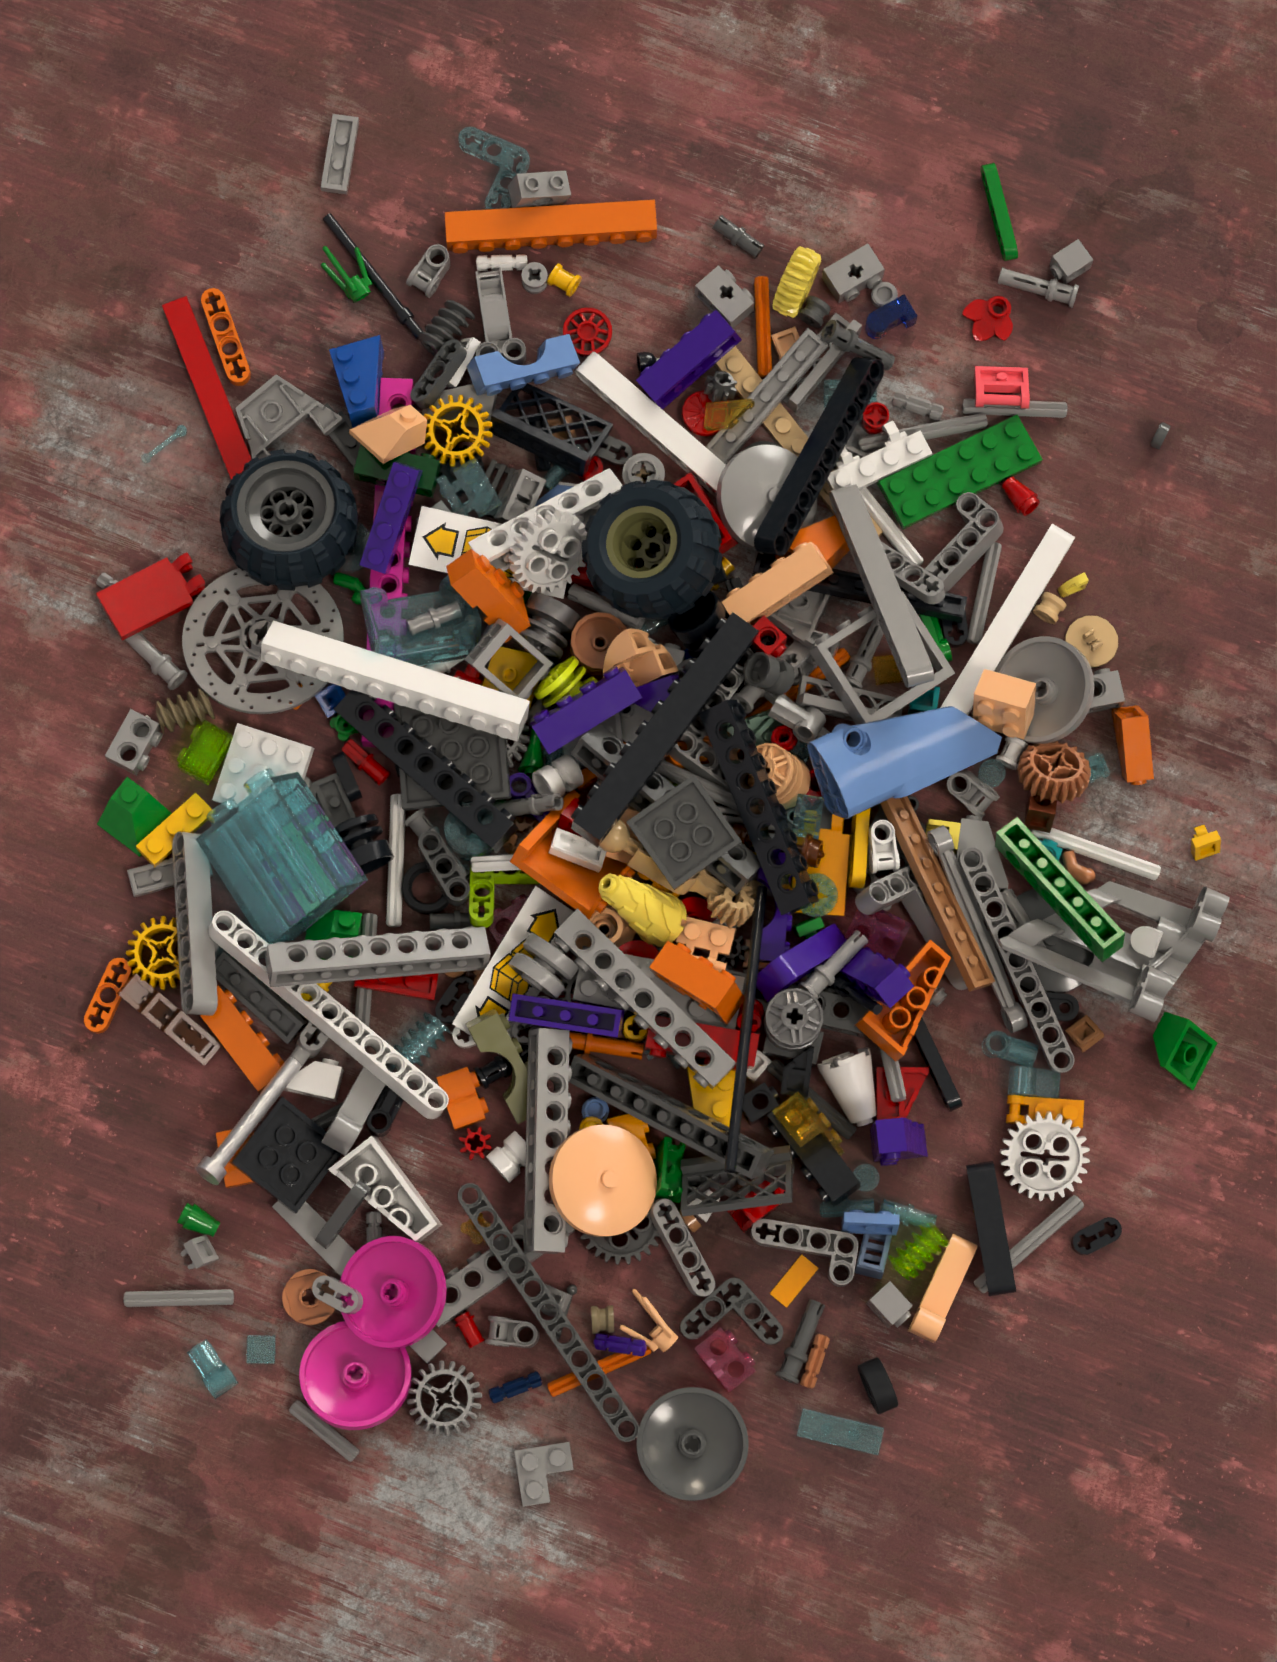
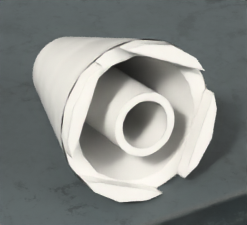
M868 1047L857 1049L858 1054L854 1055V1053L845 1052L822 1061V1064H817L819 1072L850 1123H856L857 1127L872 1123V1117L877 1115L872 1059Z

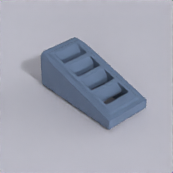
M863 1235L855 1268L856 1274L882 1279L892 1235ZM868 1239L884 1242V1246L868 1242ZM866 1250H870L882 1254L880 1257L865 1252Z

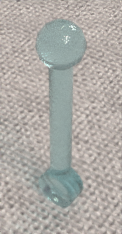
M179 425L173 435L151 452L144 453L141 456L142 462L150 463L152 457L179 436L184 437L187 434V428L184 425Z

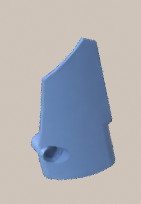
M948 706L852 726L841 723L834 727L832 733L808 742L807 748L826 808L830 813L848 819L890 798L906 797L997 754L1002 737L957 708ZM850 733V739L847 742L846 739L848 734Z

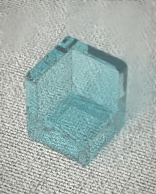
M798 794L792 827L796 836L806 838V835L809 833L812 834L813 838L819 839L825 800L823 797Z

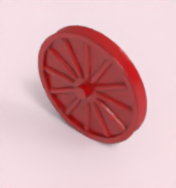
M705 390L697 391L691 394L683 404V422L691 432L697 435H716L729 420V406L727 402L726 404L712 402L708 395L704 394Z

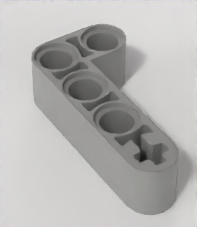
M964 493L957 499V510L966 525L925 568V570L943 581L945 592H948L991 545L995 543L1004 530L1003 523L996 510L974 493ZM969 506H976L972 511L965 512ZM995 521L992 526L984 527L987 522ZM977 540L973 546H966L969 541ZM954 559L958 560V562L955 565L948 566L950 561Z
M386 1064V1068L393 1072L395 1066ZM364 1066L321 1142L345 1156L357 1139L365 1120L385 1086L381 1080Z
M760 1219L752 1226L751 1238L760 1246L830 1257L828 1279L834 1286L844 1287L853 1279L858 1253V1241L853 1234L770 1219ZM762 1225L767 1226V1231L773 1233L776 1232V1227L781 1228L778 1234V1242H773L775 1238L773 1235H767L765 1239H760V1234L756 1233V1230H760ZM787 1230H794L798 1235V1241L794 1244L786 1243L783 1239V1233ZM815 1234L822 1235L825 1239V1246L821 1249L814 1248L810 1243L811 1237ZM847 1239L852 1243L853 1249L850 1253H842L838 1249V1242L840 1240ZM838 1266L845 1267L848 1271V1278L844 1281L837 1280L833 1275L834 1269Z

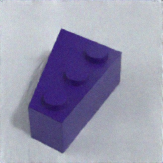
M906 1118L875 1120L870 1128L873 1162H880V1166L896 1165L902 1159L928 1157L924 1124H918V1122H912V1120Z

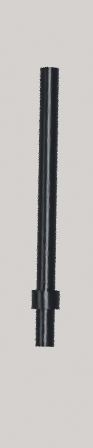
M331 213L327 214L323 221L358 264L354 251L357 246ZM361 252L371 282L396 313L395 317L400 324L405 325L416 340H418V336L423 330L413 319V313L408 307L402 305Z

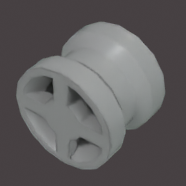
M537 262L525 265L521 273L524 289L532 294L543 292L547 287L548 280L546 268Z

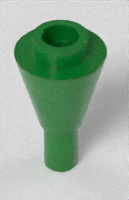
M531 729L527 751L518 768L520 773L526 774L530 779H532L533 772L544 767L540 739L533 729Z

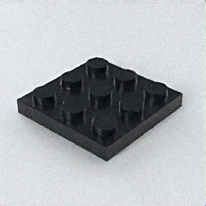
M279 1097L230 1163L296 1214L327 1174L328 1169L340 1157L341 1153L321 1143L326 1134L323 1128L284 1097Z

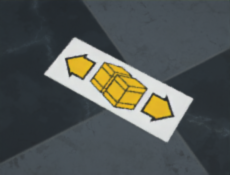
M421 506L409 565L448 573L446 566L470 550L469 541L500 526L501 523ZM557 552L555 553L558 557L565 559L564 557H561ZM510 569L503 571L512 582H518L512 576L514 573ZM567 581L563 582V589L556 585L553 593L545 589L543 594L564 599ZM521 585V587L523 588V590H525V591H530L528 588L525 589V588Z
M535 886L452 1024L471 1036L465 1023L494 1008L499 1015L504 1013L507 1020H509L513 993L537 997L540 991L523 980L508 964L516 953H523L533 959L523 946V943L531 933L543 938L563 953L554 942L557 939L554 936V932L574 911ZM508 1021L511 1028L507 1029V1032L512 1039V1027L515 1022Z

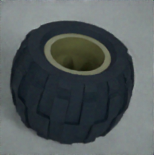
M650 480V482L646 483L634 481L622 485L619 492L615 494L609 493L599 502L600 508L594 516L590 515L585 526L587 536L586 540L582 542V558L587 564L586 574L588 579L604 601L621 613L631 617L658 620L667 619L673 613L683 614L695 606L694 602L702 595L706 597L714 586L711 582L715 573L720 572L722 554L719 552V547L721 546L722 539L718 524L715 523L711 511L696 495L686 488L676 486L669 481ZM656 529V535L649 538L650 530ZM668 536L671 537L670 544L666 543V539ZM641 541V548L634 550L636 542ZM640 560H644V566L636 568L637 563Z

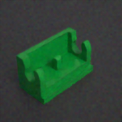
M664 1137L656 1147L655 1169L657 1189L654 1199H669L672 1202L680 1203L683 1191L681 1160L684 1159L686 1144L680 1142L679 1145H672V1138Z

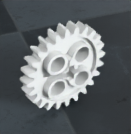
M557 509L553 515L547 510L545 518L537 514L536 522L533 523L531 520H527L529 527L527 529L519 528L522 533L521 537H513L517 545L509 547L514 553L508 557V560L512 563L509 569L514 573L512 576L525 589L528 588L533 593L537 590L542 594L547 589L550 593H553L556 585L563 589V582L565 580L571 584L572 579L570 576L573 574L579 576L580 573L577 568L586 566L582 561V542L586 540L587 532L581 520L575 515L572 516L568 511L562 513ZM533 545H538L542 547L544 551H542L539 547ZM557 552L561 557H564L565 559L558 557L555 553Z
M1036 1111L1034 1120L1026 1114L1025 1124L1016 1120L1015 1123L1018 1129L1015 1131L1008 1128V1132L1012 1136L1011 1139H1002L1008 1145V1148L1000 1149V1153L1007 1156L1006 1159L1000 1161V1164L1009 1166L1003 1174L1005 1176L1013 1175L1009 1181L1010 1185L1020 1183L1017 1191L1022 1193L1025 1189H1028L1027 1197L1030 1199L1034 1193H1037L1039 1201L1043 1200L1045 1194H1048L1050 1200L1053 1201L1055 1192H1058L1063 1198L1065 1197L1064 1189L1066 1187L1070 1191H1074L1071 1184L1073 1181L1082 1183L1077 1175L1088 1172L1082 1167V1163L1090 1162L1088 1158L1083 1156V1153L1090 1151V1149L1086 1146H1081L1087 1139L1085 1136H1076L1081 1130L1078 1126L1070 1129L1073 1122L1071 1119L1062 1123V1115L1060 1113L1055 1119H1052L1050 1111H1047L1045 1118H1042L1041 1114ZM1031 1134L1039 1136V1143L1034 1148L1027 1147L1025 1142L1026 1138ZM1058 1137H1065L1067 1141L1066 1147L1062 1150H1054L1053 1142ZM1047 1149L1050 1155L1069 1156V1159L1046 1158L1045 1162H1043L1040 1157L1021 1156L1020 1153L1025 1151L1043 1154L1044 1150ZM1035 1162L1036 1171L1031 1175L1024 1174L1023 1166L1025 1163ZM1056 1164L1063 1165V1174L1057 1178L1051 1177V1168Z

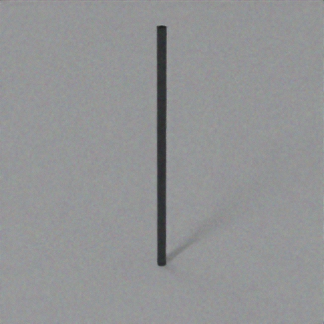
M757 886L724 1169L727 1173L736 1172L767 897V887Z

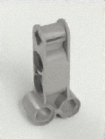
M501 267L497 271L483 273L475 271L486 341L477 347L476 356L499 351L508 361L517 365H524L526 362V347L522 340L512 338ZM514 349L520 351L521 354L518 357H510L508 352Z

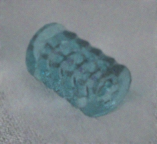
M428 1013L423 1014L426 1023L421 1021L415 1022L419 1031L408 1030L411 1039L406 1037L400 1038L403 1047L393 1046L396 1051L412 1064L415 1063L420 1066L424 1065L420 1058L421 1055L427 1058L431 1057L428 1051L429 1047L435 1050L439 1049L435 1042L436 1039L445 1042L446 1039L443 1032L452 1034L439 1019Z

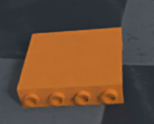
M572 790L563 798L562 809L550 811L519 844L510 862L575 910L578 908L590 920L596 912L601 914L608 905L599 893L600 880L609 873L632 879L636 872L633 868L627 866L626 863L606 856L603 866L598 873L548 853L561 813L575 797L579 799L581 796L575 790Z

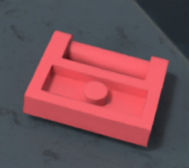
M975 366V407L1008 405L1020 406V409H1029L1028 368ZM984 392H986V393H989V392H993V393H1020V395L984 394Z

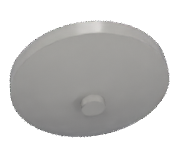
M757 445L745 449L729 460L719 477L716 499L720 518L732 537L742 545L755 551L754 537L798 458L785 448L775 445ZM817 498L800 529L813 524L817 510Z
M1050 636L1027 639L1008 651L995 672L1036 683L1034 716L1025 738L1021 739L1025 742L1046 744L1068 736L1083 722L1091 707L1094 696V677L1090 664L1076 647L1062 639Z

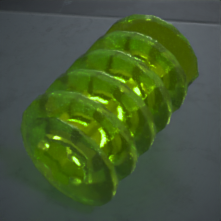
M929 1222V1227L922 1224L919 1225L922 1232L921 1235L915 1232L911 1233L914 1239L913 1243L906 1239L903 1241L907 1248L906 1250L899 1247L895 1249L899 1256L898 1258L892 1255L888 1256L890 1263L896 1271L909 1281V1276L912 1278L918 1276L917 1269L923 1271L926 1268L924 1261L931 1263L934 1260L932 1253L939 1255L942 1252L940 1246L947 1248L950 1245L946 1236L931 1222Z

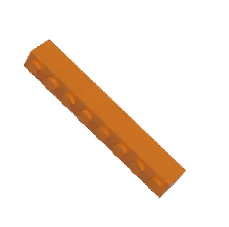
M655 200L445 212L447 251H453L458 254L474 249H479L481 252H490L495 248L518 250L524 246H531L534 249H542L547 247V245L570 247L575 243H584L587 246H594L600 242L608 241L612 244H622L626 240H636L637 242L645 243L652 239H657Z

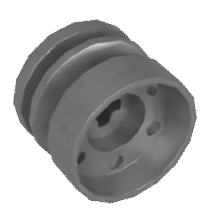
M532 592L525 604L527 614L531 617L528 618L531 626L520 632V635L545 657L560 660L563 655L561 648H566L568 645V641L561 634L571 636L575 625L581 620V617L564 603L545 594Z
M799 988L786 989L777 993L769 1002L764 1017V1031L769 1041L777 1048L788 1052L801 1051L811 1046L817 1039L823 1023V1009L818 999L810 992ZM792 1012H796L797 1017L801 1018L796 1024H791V1019L787 1018L791 1016Z

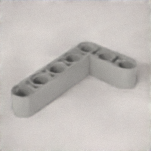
M748 649L742 657L745 664L748 658L754 654L751 649ZM737 664L726 678L730 682V688L722 684L711 699L716 705L725 700H730L744 680V667ZM706 704L702 711L709 709L710 707ZM698 715L696 720L701 723L702 730L696 729L691 724L680 739L686 743L687 751L681 750L678 744H676L669 755L693 774L730 790L727 782L721 777L723 771L714 749L703 741L707 732L700 715ZM700 756L708 759L709 767H705L700 763Z
M910 865L873 882L856 896L855 904L858 910L866 915L874 914L902 901L926 943L931 939L951 957L944 971L950 983L958 990L967 989Z

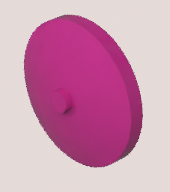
M401 1236L381 1237L362 1246L350 1258L340 1279L341 1282L359 1291L363 1297L362 1308L357 1313L347 1314L341 1312L347 1326L364 1342L381 1348H404L423 1339L439 1321L446 1302V1279L438 1259L421 1243ZM341 1296L340 1299L344 1300L347 1306H353L354 1301L351 1297Z
M345 1321L327 1327L310 1342L303 1354L299 1369L302 1394L312 1412L327 1424L345 1430L372 1428L392 1417L404 1403L409 1393L412 1379L410 1359L405 1347L387 1349L368 1344L358 1338Z

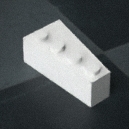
M370 1136L328 1169L351 1189L359 1180L369 1186L371 1191L365 1200L414 1241L421 1242L442 1226V1223L378 1137Z

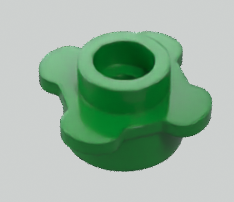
M338 715L330 720V726L337 731L339 740L347 741L350 735L359 733L349 723L347 728L343 727V724L348 722Z

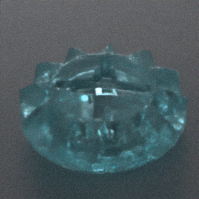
M820 873L809 874L810 879L815 882L816 886L819 883V892L828 897L820 898L819 902L815 903V907L812 904L801 909V911L808 916L821 917L831 912L838 900L837 887L826 875Z

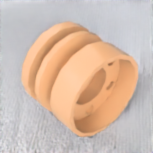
M764 743L756 746L758 752L763 755L767 766L765 769L768 777L776 785L777 793L775 794L779 804H782L785 810L795 807L804 799L809 791L811 782L809 768L804 761L777 744ZM750 774L747 781L752 788L755 780L753 775Z

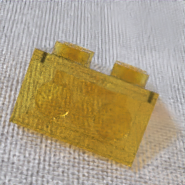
M797 1092L772 1111L800 1148L822 1132L840 1156L844 1154L839 1145L843 1142L834 1129L829 1131L828 1128L831 1127V1123L822 1112L818 1115L816 1114L819 1109L810 1097L805 1100Z

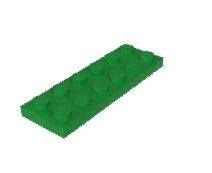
M1017 414L880 480L877 485L902 530L955 505L957 499L962 494L967 492L978 494L1040 464L1043 459Z

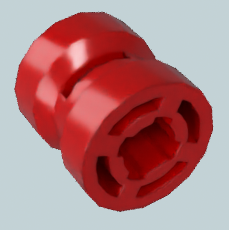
M879 402L867 405L861 420L862 428L870 435L884 432L882 427L888 423L890 416L887 407Z

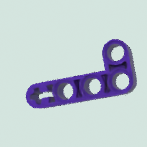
M835 923L778 956L761 970L757 977V990L765 1001L769 1003L777 993L786 990L793 983L813 972V969L819 966V964L823 965L847 941V938Z

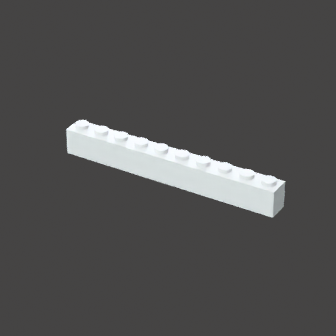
M274 620L261 643V661L270 665L279 666L324 682L345 687L349 690H355L400 706H406L425 714H431L476 730L498 735L502 738L518 741L528 719L529 700Z

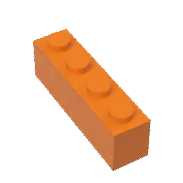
M218 985V1005L215 1014L212 1016H200L260 1094L284 1064V1061L278 1053L272 1056L266 1048L270 1045L261 1031L257 1034L253 1031L250 1025L254 1022L246 1011L239 1012L233 1005L237 1002L233 994L228 989L223 991Z

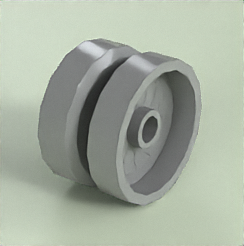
M531 933L523 943V946L533 959L523 953H516L508 965L532 987L553 999H557L565 987L554 973L563 979L571 980L579 967L549 942Z

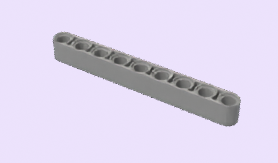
M855 484L830 491L829 497L832 509L905 686L909 688L934 681V670L858 486Z
M968 847L960 853L958 862L983 916L984 923L1048 1066L1054 1072H1067L1074 1065V1055L1032 961L1023 958V963L1020 967H1013L1009 963L1011 952L1000 947L997 935L999 929L1006 927L1012 933L1017 928L983 852L977 847ZM972 852L977 855L978 864L976 867H969L965 864L964 856L966 853ZM983 877L989 881L990 886L987 892H980L976 889L975 882L977 878ZM990 902H995L1000 906L1001 912L998 917L988 915L986 908ZM1024 977H1029L1034 982V989L1030 993H1026L1020 988V982ZM1036 1002L1042 1003L1045 1007V1014L1041 1018H1036L1031 1012L1032 1005ZM1047 1027L1053 1028L1057 1034L1055 1041L1052 1043H1047L1042 1036L1044 1029ZM1059 1052L1064 1053L1068 1059L1067 1065L1064 1068H1058L1054 1064V1057Z

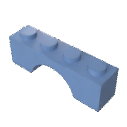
M570 334L546 339L538 348L537 359L533 364H514L505 359L499 351L475 356L467 365V369L476 394L493 396L502 392V389L511 388V390H517L530 382L542 384L551 377L566 378L573 374V370L580 364Z

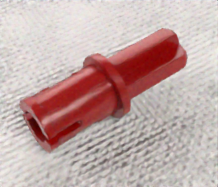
M353 739L348 740L342 747L343 753L359 766L358 770H363L379 786L391 774L374 759L372 753L369 755Z

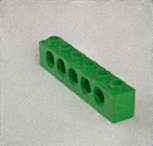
M1018 817L996 832L995 847L1101 962H1104L1123 947L1125 932Z

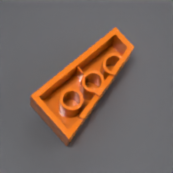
M931 939L918 950L905 966L911 974L909 980L914 987L891 1008L879 1003L882 1005V1011L879 1014H874L867 1010L855 1024L861 1032L895 1062L905 1055L907 1046L915 1034L920 1019L926 1011L932 994L937 988L951 959Z

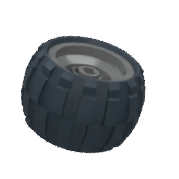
M284 449L270 451L269 456L261 459L255 457L246 463L243 468L244 471L241 474L236 473L225 491L226 498L222 501L220 507L219 521L222 538L229 556L237 567L242 571L248 572L249 577L264 586L276 585L279 590L294 591L295 587L308 585V588L322 583V578L328 574L334 575L344 565L346 561L345 556L349 552L351 553L357 538V522L359 520L355 497L349 484L341 478L340 472L326 460L321 459L319 461L312 453L297 450L296 453H286ZM288 512V513H289L290 515H292V516L287 517V515H286L285 513ZM309 514L312 518L307 520L303 516ZM276 529L283 530L280 535L273 534ZM296 529H301L303 531L298 535L292 534L293 531Z

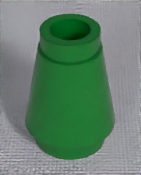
M186 1203L177 1223L183 1225V1229L212 1237L215 1235L220 1224L219 1221L195 1203L193 1205Z

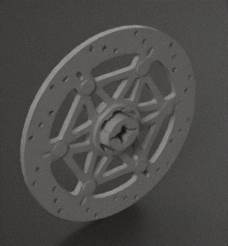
M238 568L225 573L210 583L198 595L190 607L185 619L182 635V647L187 668L203 692L219 704L230 709L249 714H273L295 708L318 694L328 682H322L317 678L307 675L303 676L294 671L273 665L271 666L278 673L256 676V673L265 663L261 661V643L273 620L284 623L288 609L292 611L302 624L290 626L344 642V630L339 610L330 594L320 584L308 588V585L295 587L294 591L278 589L277 593L272 595L241 598L237 593L238 590L263 584L250 578L245 570L242 571ZM294 594L301 595L313 606L321 620L320 624L310 625L291 601ZM220 602H224L228 609L215 635L203 636L206 623L212 611ZM271 602L262 615H259L249 606V604ZM282 604L279 618L269 617L277 605ZM242 608L252 619L245 623L238 609ZM231 616H235L241 629L223 634ZM248 632H249V639H250V643H251V649H249V648L247 647V646H248V639H247V633H248ZM235 638L240 640V645L221 644L224 641ZM216 652L233 673L235 678L231 684L225 683L214 673L206 660L205 655L207 653ZM225 652L243 653L239 668L233 665ZM248 659L256 660L257 662L249 673L245 674ZM286 680L290 685L284 690L272 693L247 692L251 683ZM239 689L238 694L234 695L236 690Z

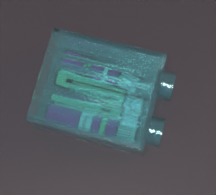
M268 768L245 782L243 787L249 795L237 804L234 799H230L218 805L207 814L206 817L212 826L196 838V841L256 934L268 944H274L276 942L292 941L367 882L368 879L300 774L295 772L276 776L272 769Z

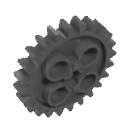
M660 1210L657 1214L658 1216H664L666 1211ZM648 1212L646 1217L649 1220V1225L645 1229L632 1228L638 1235L637 1240H634L628 1231L624 1234L627 1236L628 1241L623 1247L615 1246L612 1243V1236L597 1237L583 1234L580 1239L590 1240L586 1249L590 1250L595 1247L597 1249L595 1252L596 1258L602 1253L605 1254V1263L611 1257H615L616 1265H619L621 1258H625L627 1265H630L631 1257L633 1256L639 1262L641 1261V1252L650 1256L651 1252L648 1247L649 1245L658 1247L659 1244L654 1238L660 1237Z

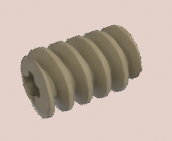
M197 688V697H194L188 691L187 700L185 701L178 694L175 704L169 697L166 698L165 707L159 701H156V714L163 735L165 726L170 732H174L175 723L181 729H184L185 720L192 726L195 725L196 717L202 723L205 722L206 713L212 719H215L209 696L201 688Z

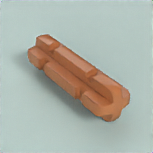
M821 1334L815 1336L812 1344L814 1348L810 1350L804 1369L806 1372L802 1375L800 1385L810 1389L815 1387L817 1381L816 1374L820 1372L825 1357L824 1350L827 1349L830 1341L829 1337Z

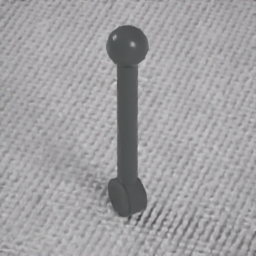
M570 1284L567 1287V1293L572 1295V1297L577 1293V1287L574 1284ZM571 1297L570 1302H569V1304H568V1306H567V1309H566L565 1312H564V1314L566 1315V1317H567V1313H568V1310H569V1307H570V1304H571V1301H572V1297ZM563 1327L559 1328L556 1332L557 1341L560 1339Z

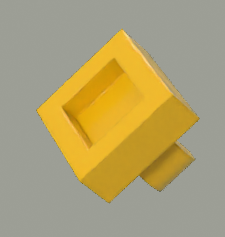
M1205 825L1195 827L1194 831L1196 834L1191 839V854L1194 860L1197 861L1220 853L1221 838L1217 830L1208 833Z

